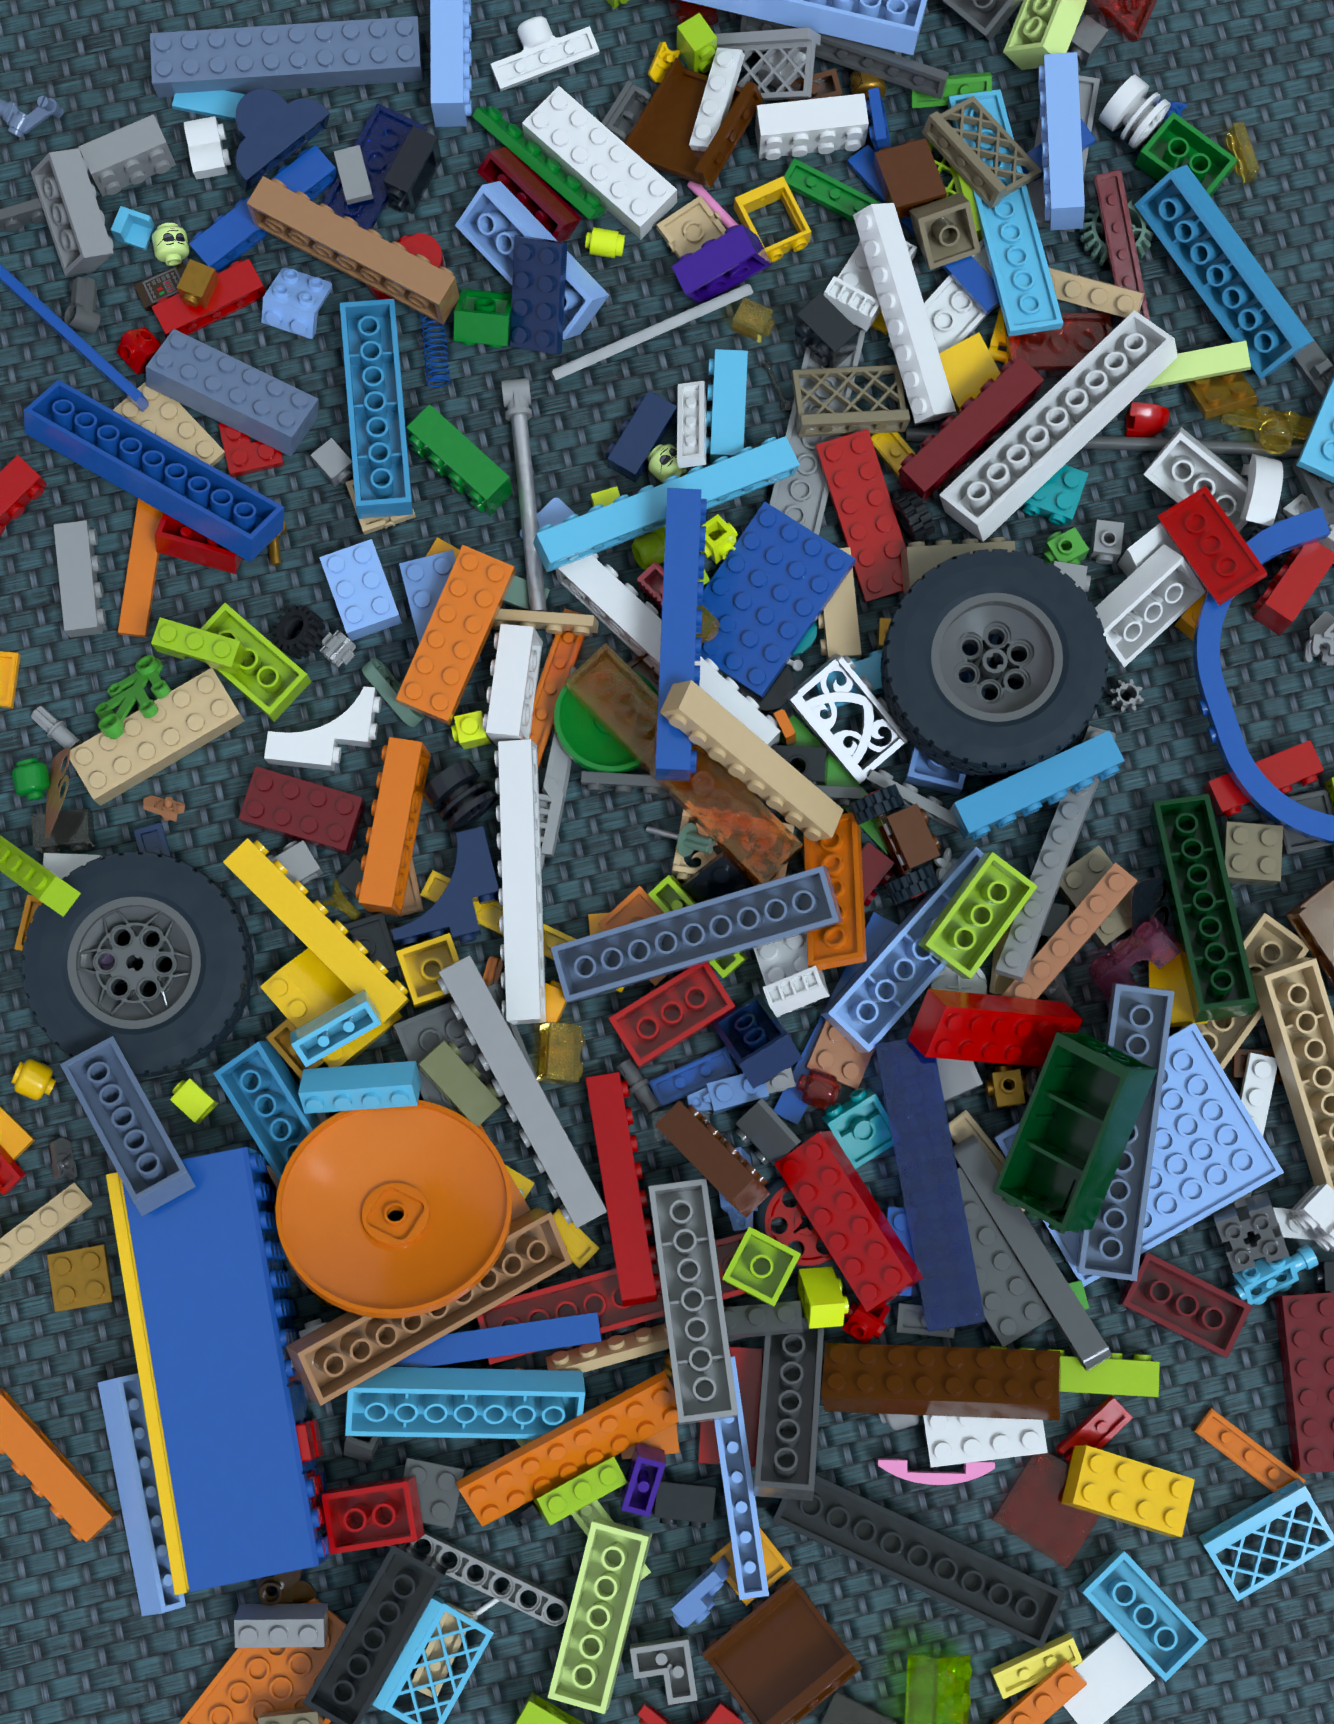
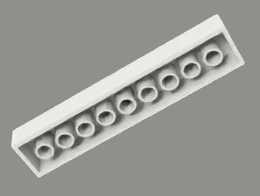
M1134 310L939 494L945 513L984 542L1178 358L1175 338Z
M596 553L557 568L558 582L637 656H644L648 653L649 655L643 661L650 668L653 666L654 671L659 675L662 620L657 616V609L648 601L644 604L637 597L639 594L629 583L624 585L617 579L619 576L617 572L608 564L603 566L597 560L598 555ZM700 656V661H695V665L700 666L699 687L769 747L778 745L781 731L778 729L777 721L770 715L765 717L758 710L760 706L750 696L745 698L738 692L739 686L730 677L723 678L717 672L719 670L718 666L711 659L706 658L704 660Z

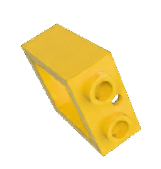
M784 176L734 198V210L741 224L758 237L759 235L748 213L781 199L798 234L769 247H764L770 262L781 259L789 251L797 252L804 249L810 243L811 230Z

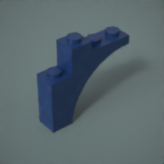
M483 826L456 833L457 858L454 872L447 888L439 900L422 916L404 926L392 929L396 944L402 943V947H408L418 944V939L429 937L431 940L445 935L448 931H451L453 940H459L460 944L477 940L476 936L482 935L474 902L479 901V904L494 902L499 892V885Z

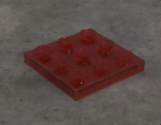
M1050 1452L1034 1454L1028 1459L992 1520L1068 1569L1100 1515L1061 1504L1070 1465Z

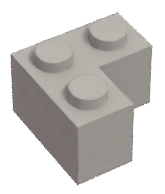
M688 1635L630 1644L634 1679L664 1675L668 1705L697 1701Z

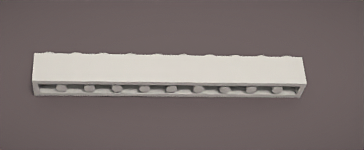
M532 739L498 742V750L494 753L496 767H499V778L495 779V789L497 795H500V805L496 806L497 821L501 824V833H497V846L501 850L502 860L498 861L499 877H502V888H499L498 897L500 905H503V916L499 918V927L501 933H504V944L500 946L501 960L505 961V972L501 973V985L506 990V1000L502 1001V1014L506 1021L513 1025L545 1023L546 995L537 745Z

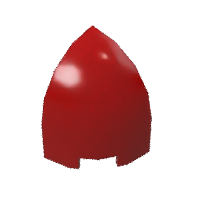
M1131 402L1126 413L1125 437H1153L1161 433L1168 424L1170 411L1160 405Z

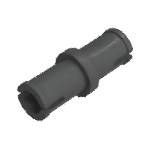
M632 1058L616 1067L623 1079L627 1080L628 1092L630 1095L635 1096L646 1116L662 1106L649 1088L650 1082L647 1078L644 1079Z

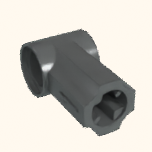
M77 277L72 283L71 304L65 311L64 322L72 328L92 335L100 324V314L95 311L98 285L92 278Z

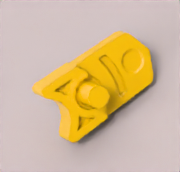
M666 42L659 43L648 71V76L656 83L662 82L667 69L671 67L675 58H678L680 50L670 51Z

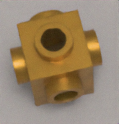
M1012 1065L995 1067V1072L989 1074V1080H985L987 1097H992L994 1109L1025 1104L1024 1092H1028L1026 1076L1021 1075L1020 1069L1013 1070ZM1004 1082L1009 1084V1090H1006L1004 1088Z

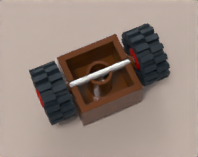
M896 784L876 790L849 804L858 825L879 816L875 826L890 859L895 862L893 865L897 874H905V876L885 884L893 905L913 899L940 885L931 864L911 872V868L940 856L938 851L940 844L937 837L929 831L927 826L929 820L925 810L919 808L916 803L889 816L885 814L905 805Z

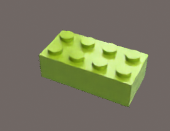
M226 603L201 628V630L241 641L246 650L238 674L234 675L221 670H214L273 722L281 716L312 682L306 672Z
M984 853L918 945L963 979H972L1038 886L995 853Z

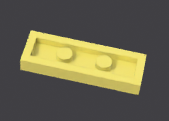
M1069 1632L1044 1644L1043 1649L1037 1647L990 1669L1002 1698L1005 1699L1039 1683L1065 1659L1073 1667L1083 1663L1076 1643Z

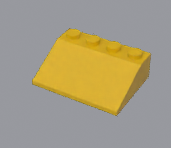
M309 948L279 969L260 986L296 1029L355 996ZM398 1012L386 1024L381 1021V1025L322 1059L329 1067L348 1066L403 1016Z

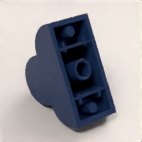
M256 89L245 94L237 105L235 118V133L240 143L236 154V177L245 192L248 191L263 176L265 177L325 129L328 126L329 111L321 103L308 98H300L287 103L279 94L268 89Z

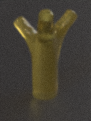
M335 880L333 882L335 892L332 893L334 900H324L323 905L336 907L343 911L352 921H355L361 913L346 899L340 889L339 881Z

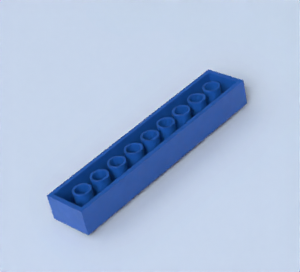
M59 379L23 410L25 434L249 562H252L283 530L284 507Z
M667 488L655 780L690 781V773H696L697 750H691V745L696 744L692 743L689 737L680 729L672 726L660 711L673 684L692 680L698 686L700 683V666L695 665V661H700L701 637H696V634H701L702 610L697 609V606H702L704 585V582H698V579L704 578L705 554H699V551H705L706 526H700V524H706L707 499H701L702 489Z

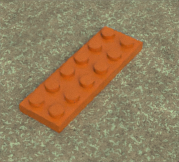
M849 812L841 815L832 838L812 841L804 836L805 871L820 866L828 868L843 919L842 923L807 933L808 967L811 968L816 965L819 971L867 962L861 829L853 813Z

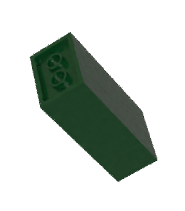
M1056 1032L993 1192L1000 1195L1002 1201H1005L1006 1204L1026 1210L1025 1214L1035 1220H1044L1049 1223L1048 1227L1051 1230H1056L1061 1234H1065L1066 1231L1079 1233L1080 1230H1091L1157 1069L1086 1033Z

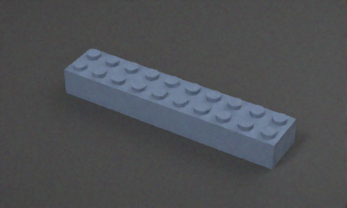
M418 16L150 33L152 85L158 98L174 97L175 93L220 90L243 93L256 89L274 91L423 81L421 32Z
M820 866L550 948L565 1001L575 1002L842 923L843 919L828 868Z
M1114 982L1112 984L1105 1043L1157 1069V1072L1094 1226L1091 1230H1080L1076 1270L1080 1274L1137 1281L1175 992L1172 990Z

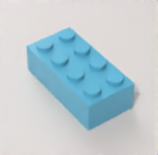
M1117 1548L1077 1588L1165 1682L1207 1641L1206 1637L1132 1558L1120 1548Z

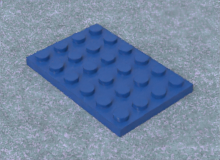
M765 501L734 545L736 549L729 552L703 590L702 606H697V609L702 610L701 634H696V637H701L700 656L704 660L706 658L711 659L721 672L761 698L768 692L856 563L854 557Z

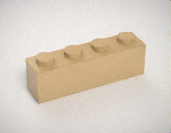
M850 547L839 548L851 556ZM853 568L817 618L818 629H823L824 639H820L821 656H826V661L835 653L842 657L847 655L850 659L858 658L859 661L862 655Z

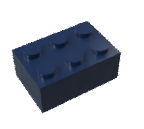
M760 994L711 1023L753 1089L768 1082L770 1078L803 1059L789 1034Z

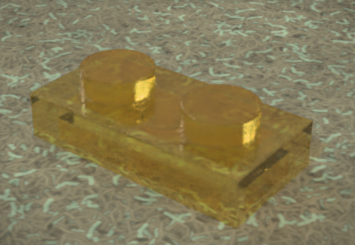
M1244 121L1237 122L1232 125L1226 137L1228 149L1233 151L1235 158L1238 159L1235 164L1237 174L1242 176L1244 183L1255 180L1260 168Z

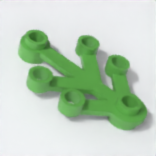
M153 655L141 658L135 665L137 670L135 673L120 682L112 684L107 690L112 699L96 707L95 712L101 720L98 727L105 737L117 739L124 733L123 721L136 700L140 705L139 711L144 718H151L158 713L157 705L153 700L149 699L144 690L149 680L152 683L151 691L157 699L164 698L170 693V687L159 676L163 664L160 659L155 658ZM121 704V706L115 714V710L113 708Z

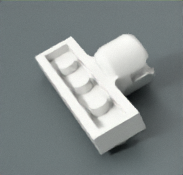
M543 16L530 18L518 26L517 33L521 40L523 51L491 63L490 67L501 92L599 55L600 51L590 26L556 38L551 32L547 19Z

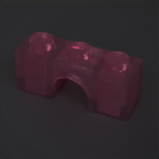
M1154 917L1150 921L1141 924L1133 937L1131 935L1127 939L1119 941L1113 950L1104 957L1096 959L1088 969L1093 982L1111 999L1113 982L1136 985L1133 975L1129 971L1134 963L1148 960L1160 969L1182 951L1176 938Z

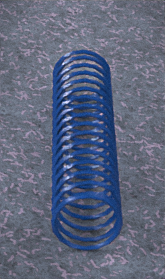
M421 313L422 341L424 342L423 348H425L423 352L425 354L424 360L426 361L424 364L426 366V378L428 379L426 384L431 387L449 385L451 377L447 374L450 373V370L446 369L449 367V364L446 363L449 358L445 357L448 355V352L444 351L448 346L444 345L447 343V340L443 339L447 336V334L443 333L446 331V328L443 327V324L438 326L426 325L437 321L425 319L428 317L425 316L423 318ZM433 328H443V329H444V330L438 331V332H430V331H427V330L433 329ZM434 334H443V335H445V336L439 337V338L427 337V336L434 335ZM435 340L445 341L444 343L439 344L428 343ZM436 346H444V347H446V348L440 349V350H432V349H429V348L436 347ZM437 352H444V353H446L445 355H441V356H432V355H429V354L437 353ZM438 358L447 359L446 361H442V362H432V361H430V360L438 359ZM441 364L447 365L446 367H442V368H433V367H431V366H434V365H441ZM443 370H444V371H448L447 373H443V374H433V373H432V372H435V371H443ZM449 380L448 383L443 385L428 384L429 381L444 382Z

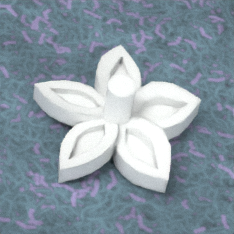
M950 848L945 850L943 858L937 857L933 859L939 867L936 870L938 880L958 860L951 859L952 852Z

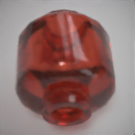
M813 1068L808 1072L807 1076L801 1074L796 1090L801 1092L800 1100L803 1103L825 1110L829 1105L834 1106L841 1085L837 1084L836 1076Z

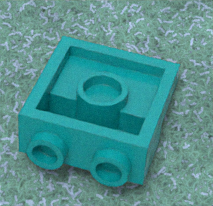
M1064 465L1020 508L1030 516L1041 515L1049 518V521L1055 525L1064 526L1066 524L1069 526L1073 520L1089 473Z
M864 1088L856 1089L849 1095V1101L842 1105L835 1103L825 1110L826 1115L821 1118L828 1131L833 1133L855 1169L902 1140L876 1093L870 1088L866 1090Z

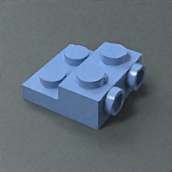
M721 1556L682 1591L672 1606L673 1617L681 1627H688L694 1621L698 1625L710 1614L709 1610L715 1605L713 1599L717 1591L724 1585L723 1582L728 1577L726 1572L731 1565L724 1556Z

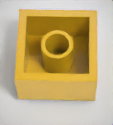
M450 933L396 951V957L414 1009L451 997L450 992L447 994L443 993L437 982V979L441 977L440 970L459 961Z

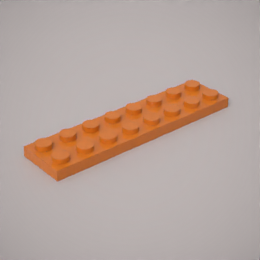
M662 1371L456 1481L457 1487L483 1527L532 1501L534 1498L573 1479L586 1470L633 1447L636 1443H640L679 1422L675 1389L666 1372Z

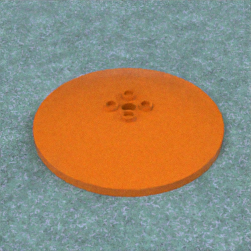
M418 1100V1106L341 1111L312 1130L299 1144L287 1162L277 1190L275 1206L276 1224L279 1240L290 1266L305 1285L319 1297L336 1307L362 1316L391 1319L412 1317L435 1311L456 1301L473 1289L491 1270L505 1246L512 1220L511 1184L503 1159L490 1139L475 1124L451 1109L428 1101ZM398 1210L404 1216L399 1221H391L388 1219V1214Z

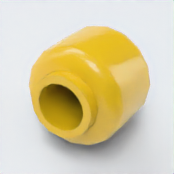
M28 1059L25 1063H19L11 1083L15 1084L14 1090L16 1093L37 1101L42 1098L43 1094L50 1095L56 1079L51 1078L53 1074L52 1067L34 1059Z

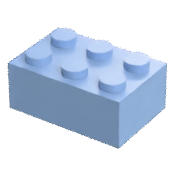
M372 539L319 557L345 631L351 641L402 623Z

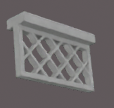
M808 27L715 34L717 37V48L739 49L745 55L742 65L748 73L739 83L737 82L736 86L743 88L747 81L754 78L759 85L758 89L763 101L811 98L815 48L820 46L821 35ZM807 49L806 59L798 66L793 57L800 50ZM776 51H781L785 57L774 67L769 59ZM752 53H758L761 59L751 69L745 61ZM790 62L796 70L785 80L780 71ZM766 63L772 71L761 81L756 73ZM801 75L804 78L803 91H794L790 85ZM777 76L783 84L776 92H770L767 86Z

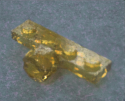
M1248 406L1220 415V423L1256 430L1259 433L1261 448L1267 453L1278 455L1291 448L1293 438L1306 440L1316 417L1299 416L1291 411L1284 413L1272 410L1266 406Z

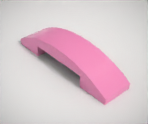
M876 1458V1464L885 1471L908 1481L929 1485H950L967 1482L995 1469V1462L979 1461L963 1463V1472L907 1470L906 1459Z

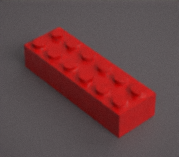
M928 989L908 1040L925 1057L1043 1067L1056 1032L1077 1033L1083 1019L1065 1002Z
M831 1131L818 1132L775 1163L778 1171L866 1312L879 1309L924 1278Z

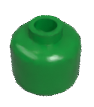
M38 758L26 759L17 762L16 767L11 771L15 792L18 796L27 797L28 801L44 798V792L50 788L51 784L45 763L38 762Z

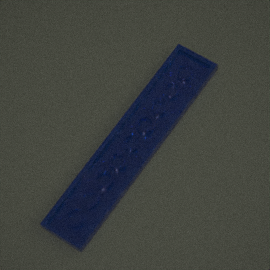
M908 1038L875 1044L914 1261L924 1277L918 1283L927 1331L985 1322L937 1059L925 1057Z

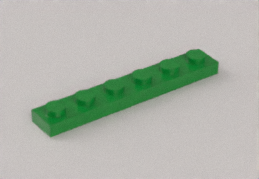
M493 106L477 107L472 117L589 220L602 217L606 208L600 204L601 200L595 194L585 191L580 186L581 182L577 178L567 175L561 170L559 162L544 155L541 152L542 148L534 141H528L522 135V130L519 127L503 119V114Z

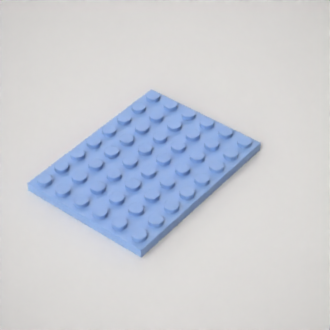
M1195 1022L1173 1033L1168 1038L1140 1255L1284 1173ZM1020 1122L994 1137L1006 1157ZM1044 1221L1077 1279L1082 1280L1083 1287L1102 1277L1080 1274L1076 1270L1080 1231L1079 1233L1066 1231L1065 1234H1061L1056 1230H1051L1048 1227L1049 1223Z

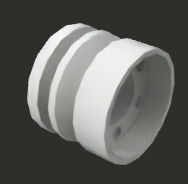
M1136 74L1131 76L1117 90L1099 117V121L1112 132L1125 125L1120 138L1125 141L1131 137L1128 145L1134 150L1157 131L1171 106V103L1166 99L1157 105L1161 97L1157 92L1146 100L1145 96L1149 85Z

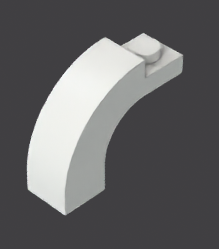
M1252 454L1250 464H1243L1241 475L1248 477V489L1240 519L1272 526L1281 496L1283 465L1279 460Z

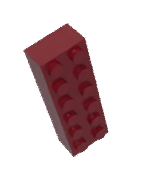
M1022 356L1015 362L1009 360L999 371L1001 374L995 381L992 378L989 379L980 388L981 393L976 399L970 397L960 407L961 411L956 418L952 415L947 418L940 426L941 430L936 436L933 434L928 436L920 445L922 448L916 455L911 453L901 462L900 465L902 467L898 470L900 474L897 483L906 492L913 490L918 494V497H921L923 503L947 478L952 476L1037 396L1044 379Z
M1334 1292L1274 1296L1292 1468L1294 1472L1300 1474L1334 1471Z

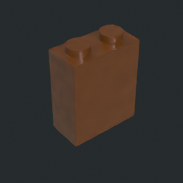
M926 138L920 140L912 139L902 145L888 146L874 152V172L886 203H894L899 220L910 217L909 210L946 198L947 192Z

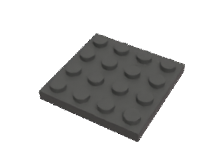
M498 982L488 986V989L502 1013V1001L506 1000ZM454 1000L392 1025L407 1062L416 1061L417 1063L440 1041H445L447 1044L451 1041L461 1051L460 1059L466 1065L470 1062L480 1072L479 1080L485 1086L490 1084L494 1088L492 1079L495 1076L492 1070L485 1071L478 1058V1054L482 1053L478 1044L471 1045L464 1032V1029L468 1028L464 1018L458 1020L450 1006L455 1002ZM506 1021L537 1078L516 1024L513 1025ZM418 1068L421 1078L420 1095L422 1100L444 1106L458 1113ZM505 1094L497 1099L501 1104L508 1102Z

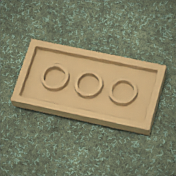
M146 382L137 388L143 393L149 403V406L143 412L127 398L113 409V411L211 466H215L225 457V451L179 402L147 387Z

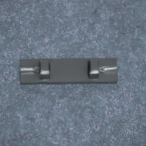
M1314 340L1291 360L1322 403L1334 375V367Z

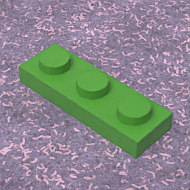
M990 72L948 75L942 99L911 89V107L948 106L949 96L992 91V75Z

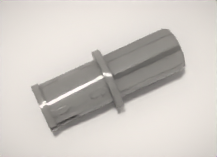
M39 706L32 712L31 718L47 732V737L56 740L64 749L69 748L72 750L81 744V740L65 727V723L58 721L43 706Z

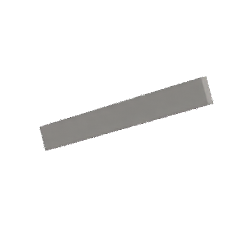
M746 284L555 368L550 371V376L554 382L753 294L750 284Z

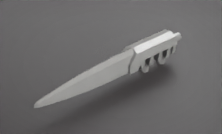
M571 666L568 681L577 674L574 666ZM555 731L542 787L543 794H539L541 870H543L545 857H553L555 853L572 762L570 757L561 748Z

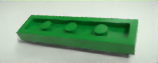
M795 158L784 175L790 190L855 222L853 217L855 213L871 204H883Z

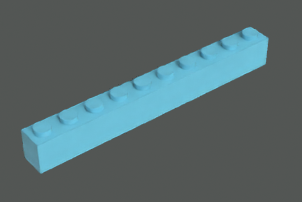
M776 437L769 438L761 446L754 449L751 446L746 447L731 458L727 456L720 457L712 463L713 465L708 467L697 466L691 469L687 475L682 477L674 475L667 478L659 486L648 485L640 489L636 495L630 497L628 495L620 496L613 501V504L605 507L603 504L591 508L587 514L582 516L574 514L565 518L563 523L553 526L548 524L541 527L535 535L533 544L546 572L666 526L667 488L702 489L701 499H707V509H710L794 476L800 464L787 437L779 439Z

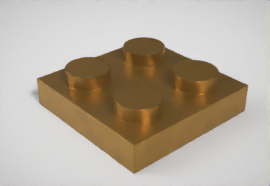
M1241 371L1184 382L1185 389L1205 420L1257 404V394Z
M106 1245L47 1255L55 1312L114 1302Z

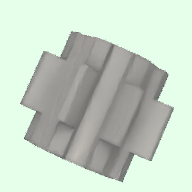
M337 630L333 635L329 632L324 637L322 648L319 651L332 664L339 667L342 663L347 665L355 656L353 650L356 648V645Z
M1133 679L1127 684L1118 680L1116 683L1117 688L1111 689L1108 693L1113 698L1110 707L1116 706L1119 708V714H1122L1124 710L1134 713L1136 711L1135 705L1142 704L1144 701L1141 695H1139L1143 688L1133 685ZM1127 692L1132 698L1129 701H1124L1120 695Z

